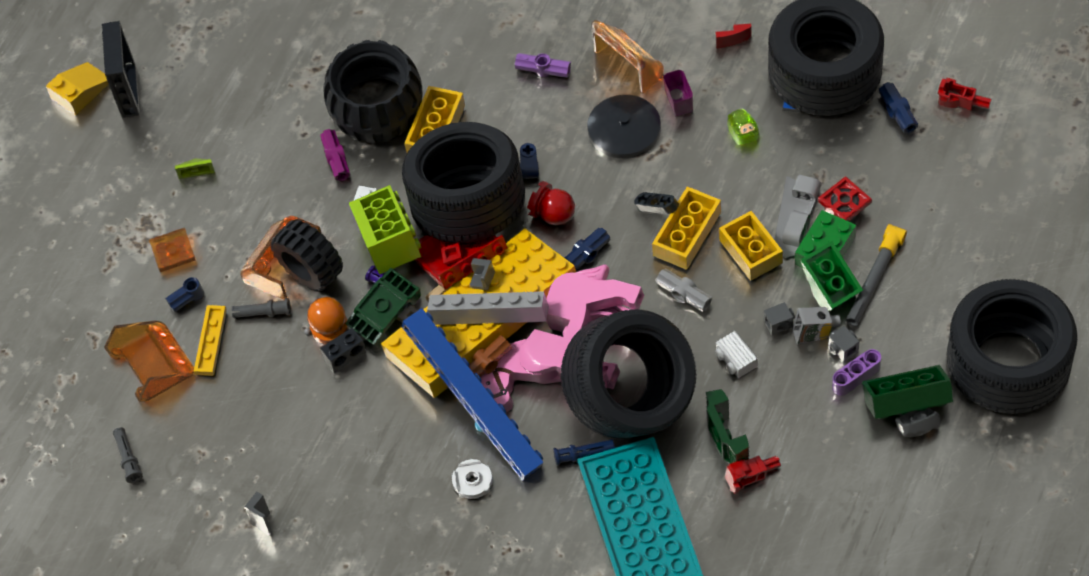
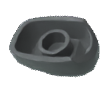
M927 408L923 411L915 410L905 415H899L896 418V424L902 435L905 437L924 435L932 429H938L941 425V417L936 411Z

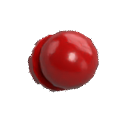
M541 181L538 184L540 188L537 193L532 192L527 209L530 212L528 215L534 218L541 216L542 220L551 225L559 226L566 224L575 213L573 197L567 191L557 188L552 189V184Z

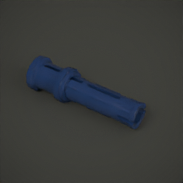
M613 439L577 447L572 444L567 448H553L556 466H558L560 463L576 462L578 458L611 450L615 447Z

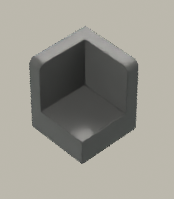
M473 258L471 266L474 275L470 282V287L488 290L495 274L492 261Z

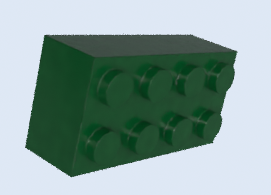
M940 365L862 381L865 404L875 419H886L896 414L905 415L910 411H923L928 407L945 406L947 403L953 402L951 380Z

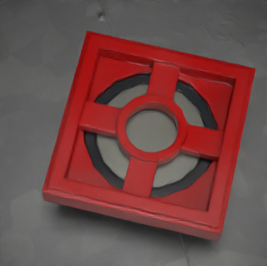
M845 176L818 197V202L825 207L826 212L850 221L872 203V199Z

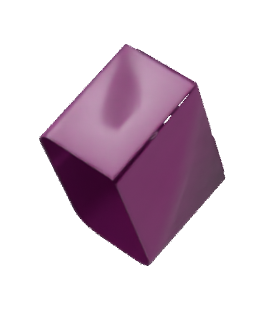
M675 70L664 74L665 93L675 117L693 112V93L685 73L682 70ZM674 89H679L682 91V97L672 99L670 92Z

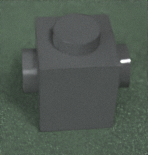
M843 326L830 333L828 348L832 354L837 355L844 362L859 351V340L853 331Z

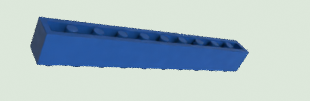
M421 308L403 321L402 329L520 479L524 481L542 467L544 462L542 461L541 453L531 447L529 438L519 432L517 423L513 419H509L502 404H497L493 399L494 395L489 388L485 389L480 376L470 370L468 361L464 357L461 358L459 356L456 346L452 342H448L442 328L436 327L429 312L425 313Z

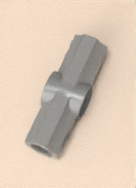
M665 268L659 272L656 278V283L670 291L673 297L681 303L687 302L703 312L709 308L712 302V297L698 289L695 283L687 277L681 278Z

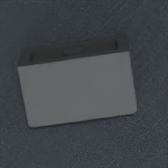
M256 492L244 507L251 524L270 536L273 533L267 520L270 511L264 496Z

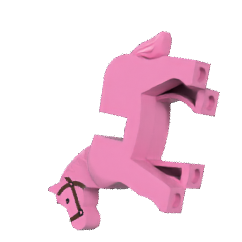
M606 264L559 276L553 281L546 298L549 306L546 322L550 329L563 332V337L534 329L527 339L510 344L513 348L498 361L496 369L492 373L484 374L481 377L482 385L485 389L489 388L494 395L493 399L497 404H502L506 412H508L513 407V400L510 394L513 391V385L516 380L540 384L561 382L560 373L563 356L573 336L583 326L597 318L624 310L639 309L644 298L642 288L614 279L607 280L610 269ZM603 362L602 372L606 388L614 389L620 374L618 365Z

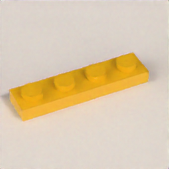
M207 305L194 366L195 375L214 376L227 312L226 306Z

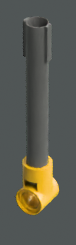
M888 224L886 227L883 241L879 247V254L862 286L863 291L858 294L846 319L849 325L853 327L858 325L890 258L894 257L898 246H902L907 230Z

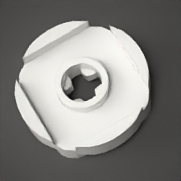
M476 459L463 461L459 464L456 471L454 470L452 473L453 487L461 498L475 499L490 492L493 481L490 468L482 464L481 461ZM470 476H474V478H477V480L472 483L467 481L470 479Z

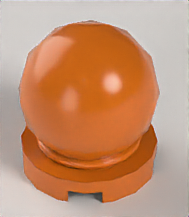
M318 298L310 305L307 320L314 339L319 343L327 344L349 330L345 324L347 321L345 310L335 298Z

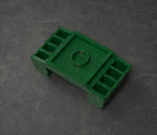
M390 268L383 277L377 280L354 308L352 315L345 324L353 328L373 345L380 347L381 343L388 338L385 332L408 303L414 306L421 297L420 288Z
M722 389L706 392L708 430L722 460L729 464L739 460H749V443L746 434L732 439L730 430L725 429L723 425L724 421L729 419V399Z

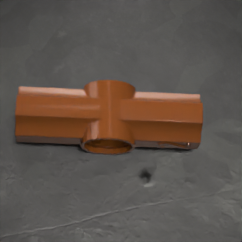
M500 335L486 349L482 348L476 351L472 357V362L469 364L470 370L473 373H477L480 378L484 374L492 373L498 366V361L513 347Z

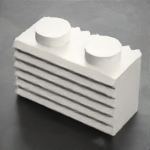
M736 331L716 342V356L719 360L725 361L728 371L732 375L735 374L737 378L758 367V358Z

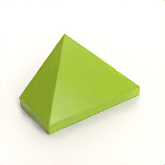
M195 158L175 166L179 179L215 173L211 159Z

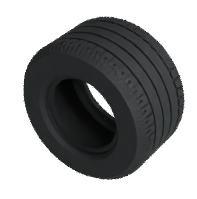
M796 0L790 3L773 21L768 37V73L775 92L789 106L807 114L831 116L858 108L872 97L881 81L884 53V33L881 24L875 14L857 0ZM816 42H834L847 47L852 52L845 58L835 62H818L805 56L800 49Z
M458 122L441 126L421 137L410 148L404 158L402 179L412 217L424 233L435 239L450 243H473L485 240L507 228L518 217L523 208L525 186L517 149L512 140L495 127L477 122ZM464 181H481L480 183H477L466 188L448 189L449 187Z
M1001 279L978 286L961 300L951 320L947 347V364L955 385L969 400L983 408L990 409L991 411L994 410V412L1018 414L1034 411L1045 406L1060 394L1070 377L1078 339L1074 317L1060 297L1051 292V290H1048V288H1044V286L1032 283L1031 281ZM1015 333L1029 339L1038 349L1041 359L1029 365L1008 366L990 359L979 347L986 339L993 335Z
M630 309L597 318L583 326L573 336L565 350L560 373L565 400L569 404L570 410L573 411L572 413L583 425L606 437L622 439L662 431L682 416L689 406L690 400H692L696 387L697 370L691 346L676 325L667 320V318L651 311ZM612 345L625 346L633 350L643 361L647 373V383L643 395L635 404L626 408L618 404L611 397L603 380L602 368L604 357Z

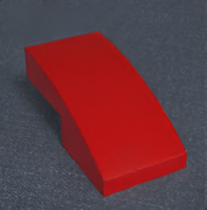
M751 24L733 25V31L716 32V49L734 46L752 38Z
M440 240L444 265L463 259L461 243H450Z

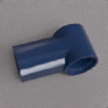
M190 277L184 281L181 288L165 299L172 310L176 312L189 302L200 300L204 296V290L197 278Z

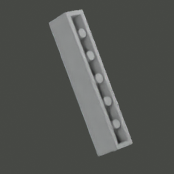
M544 291L430 295L427 312L433 317L435 325L546 322L549 306Z

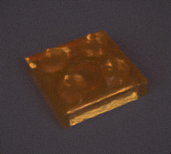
M185 227L149 239L160 273L196 261Z

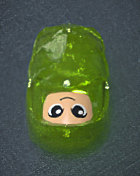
M737 109L728 115L727 126L732 138L738 145L751 143L760 137L757 123L745 110Z

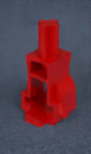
M943 78L941 80L937 93L939 94V105L948 108L962 107L970 111L973 105L989 109L992 99L976 95V88L956 83L955 79ZM949 90H950V91L957 92L958 94H954V93H951V92H950L949 95H948V92H949Z
M758 455L749 460H739L729 464L726 468L725 479L730 486V491L734 494L739 493V490H742L744 486L765 479L767 471L781 467L779 457L773 456L762 461Z

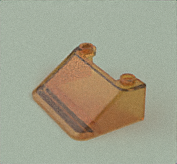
M598 20L592 22L594 52L598 54L608 45L615 49L638 69L639 86L642 93L663 79L664 67L662 63L658 60L656 61L622 29L619 30Z
M160 321L115 325L104 346L111 358L119 360L121 357H125L143 386L138 387L135 392L139 402L153 399L194 374V366L167 326Z

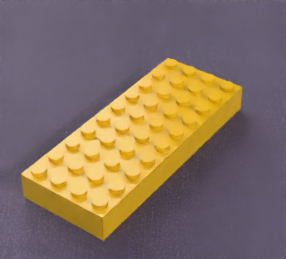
M524 228L506 243L507 249L504 250V254L501 256L496 255L490 259L495 274L488 290L470 287V282L474 275L473 272L458 281L442 295L544 291L547 298L553 281L563 274L576 273V269L572 263ZM527 322L436 325V327L442 328L448 342H452L456 346L459 356L461 358L464 357L470 364L476 351L482 348L486 349L500 335L505 339L509 338ZM402 327L381 343L386 358L433 398L448 388Z

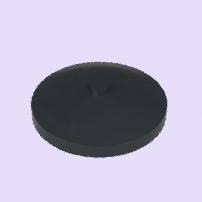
M616 95L603 100L592 110L587 123L588 136L593 146L609 157L619 159L633 158L646 153L656 144L661 133V120L657 109L649 101L635 95Z

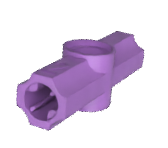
M519 53L516 56L515 69L536 72L540 77L555 75L568 78L571 72V62L551 59L544 53L537 56Z

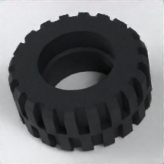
M302 220L289 221L271 240V250L274 252L273 255L279 264L295 280L310 290H324L342 272V258L338 255V251L333 247V244L323 234L319 233L316 228L311 227L310 224L304 223Z

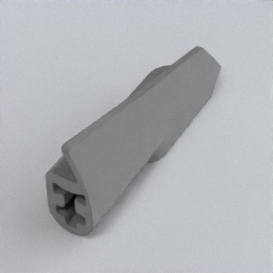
M798 175L795 180L786 176L774 239L783 250L785 260L795 257V251L807 232L810 214L822 185L815 178Z

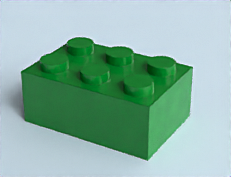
M821 210L795 251V265L803 268L800 260L830 241H833L841 256L844 257L856 237V225Z

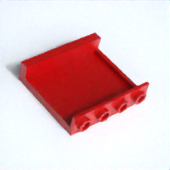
M425 235L419 239L422 248L418 250L421 257L414 259V261L442 288L447 289L473 273L471 266L473 258L490 260L496 255L501 256L505 253L504 250L507 249V245L502 235L499 237L494 235L473 243H461L463 259L444 265L440 240Z

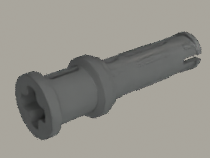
M285 298L283 301L269 300L263 304L232 306V311H240L232 313V317L265 314L274 317L276 314L290 315V300Z
M122 427L113 430V435L122 459L120 464L126 474L125 480L127 483H136L143 477L142 472L138 468V459L132 454L125 429Z

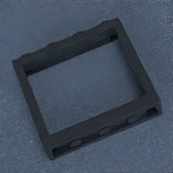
M120 21L103 23L104 68L107 82L121 117L138 116L139 101L136 64Z

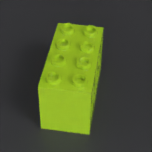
M390 185L349 202L379 274L421 257L418 249L422 247L418 238L414 239V237H417L402 202H399L401 199L397 190L393 192Z

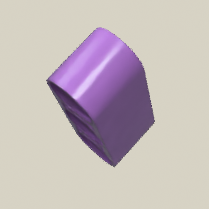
M869 349L835 372L832 380L833 392L839 396L846 395L861 385L862 381H866L878 373L881 368L880 352L875 349Z

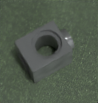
M785 302L764 310V322L771 335L793 327L795 315L792 308H788Z

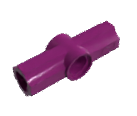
M324 130L320 134V138L325 148L324 152L328 165L331 166L336 181H345L351 175L346 163L343 147L339 143L335 130Z

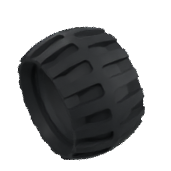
M364 40L355 45L353 43L347 46V49L339 52L327 69L323 87L325 105L336 126L357 141H367L368 143L387 142L398 135L404 134L407 128L412 126L423 96L421 78L411 58L396 45H390L382 40ZM387 79L399 85L398 90L391 98L380 103L362 105L347 99L351 90L365 81Z

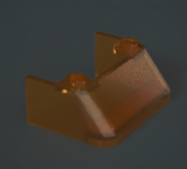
M288 216L272 224L240 271L243 282L283 300L288 298L283 282L268 276L271 272L270 263L274 258V252L271 250L272 238L291 220H302L322 234L319 226L296 216Z

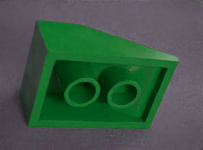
M833 241L800 260L816 301L820 307L828 308V311L833 310L863 291Z

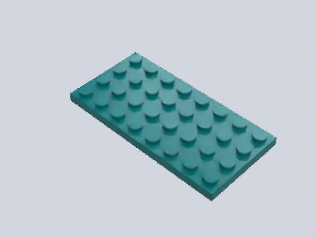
M654 437L577 459L615 576H703Z

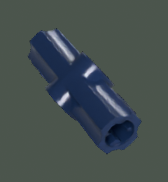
M884 83L879 88V94L886 103L889 116L892 119L895 118L903 133L909 134L914 132L918 128V122L910 111L908 100L905 97H901L893 83Z
M598 227L585 240H578L565 259L572 263L577 270L584 263L588 264L594 260L597 252L610 241V236L605 229Z

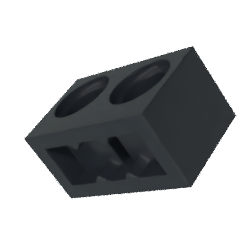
M353 328L320 348L324 361L334 373L366 353L363 340Z

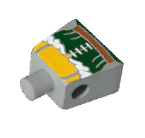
M826 307L798 308L792 327L797 345L826 339L831 328L840 327L841 321L839 315L830 316Z

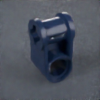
M525 143L520 147V167L523 179L539 178L536 147L532 143Z

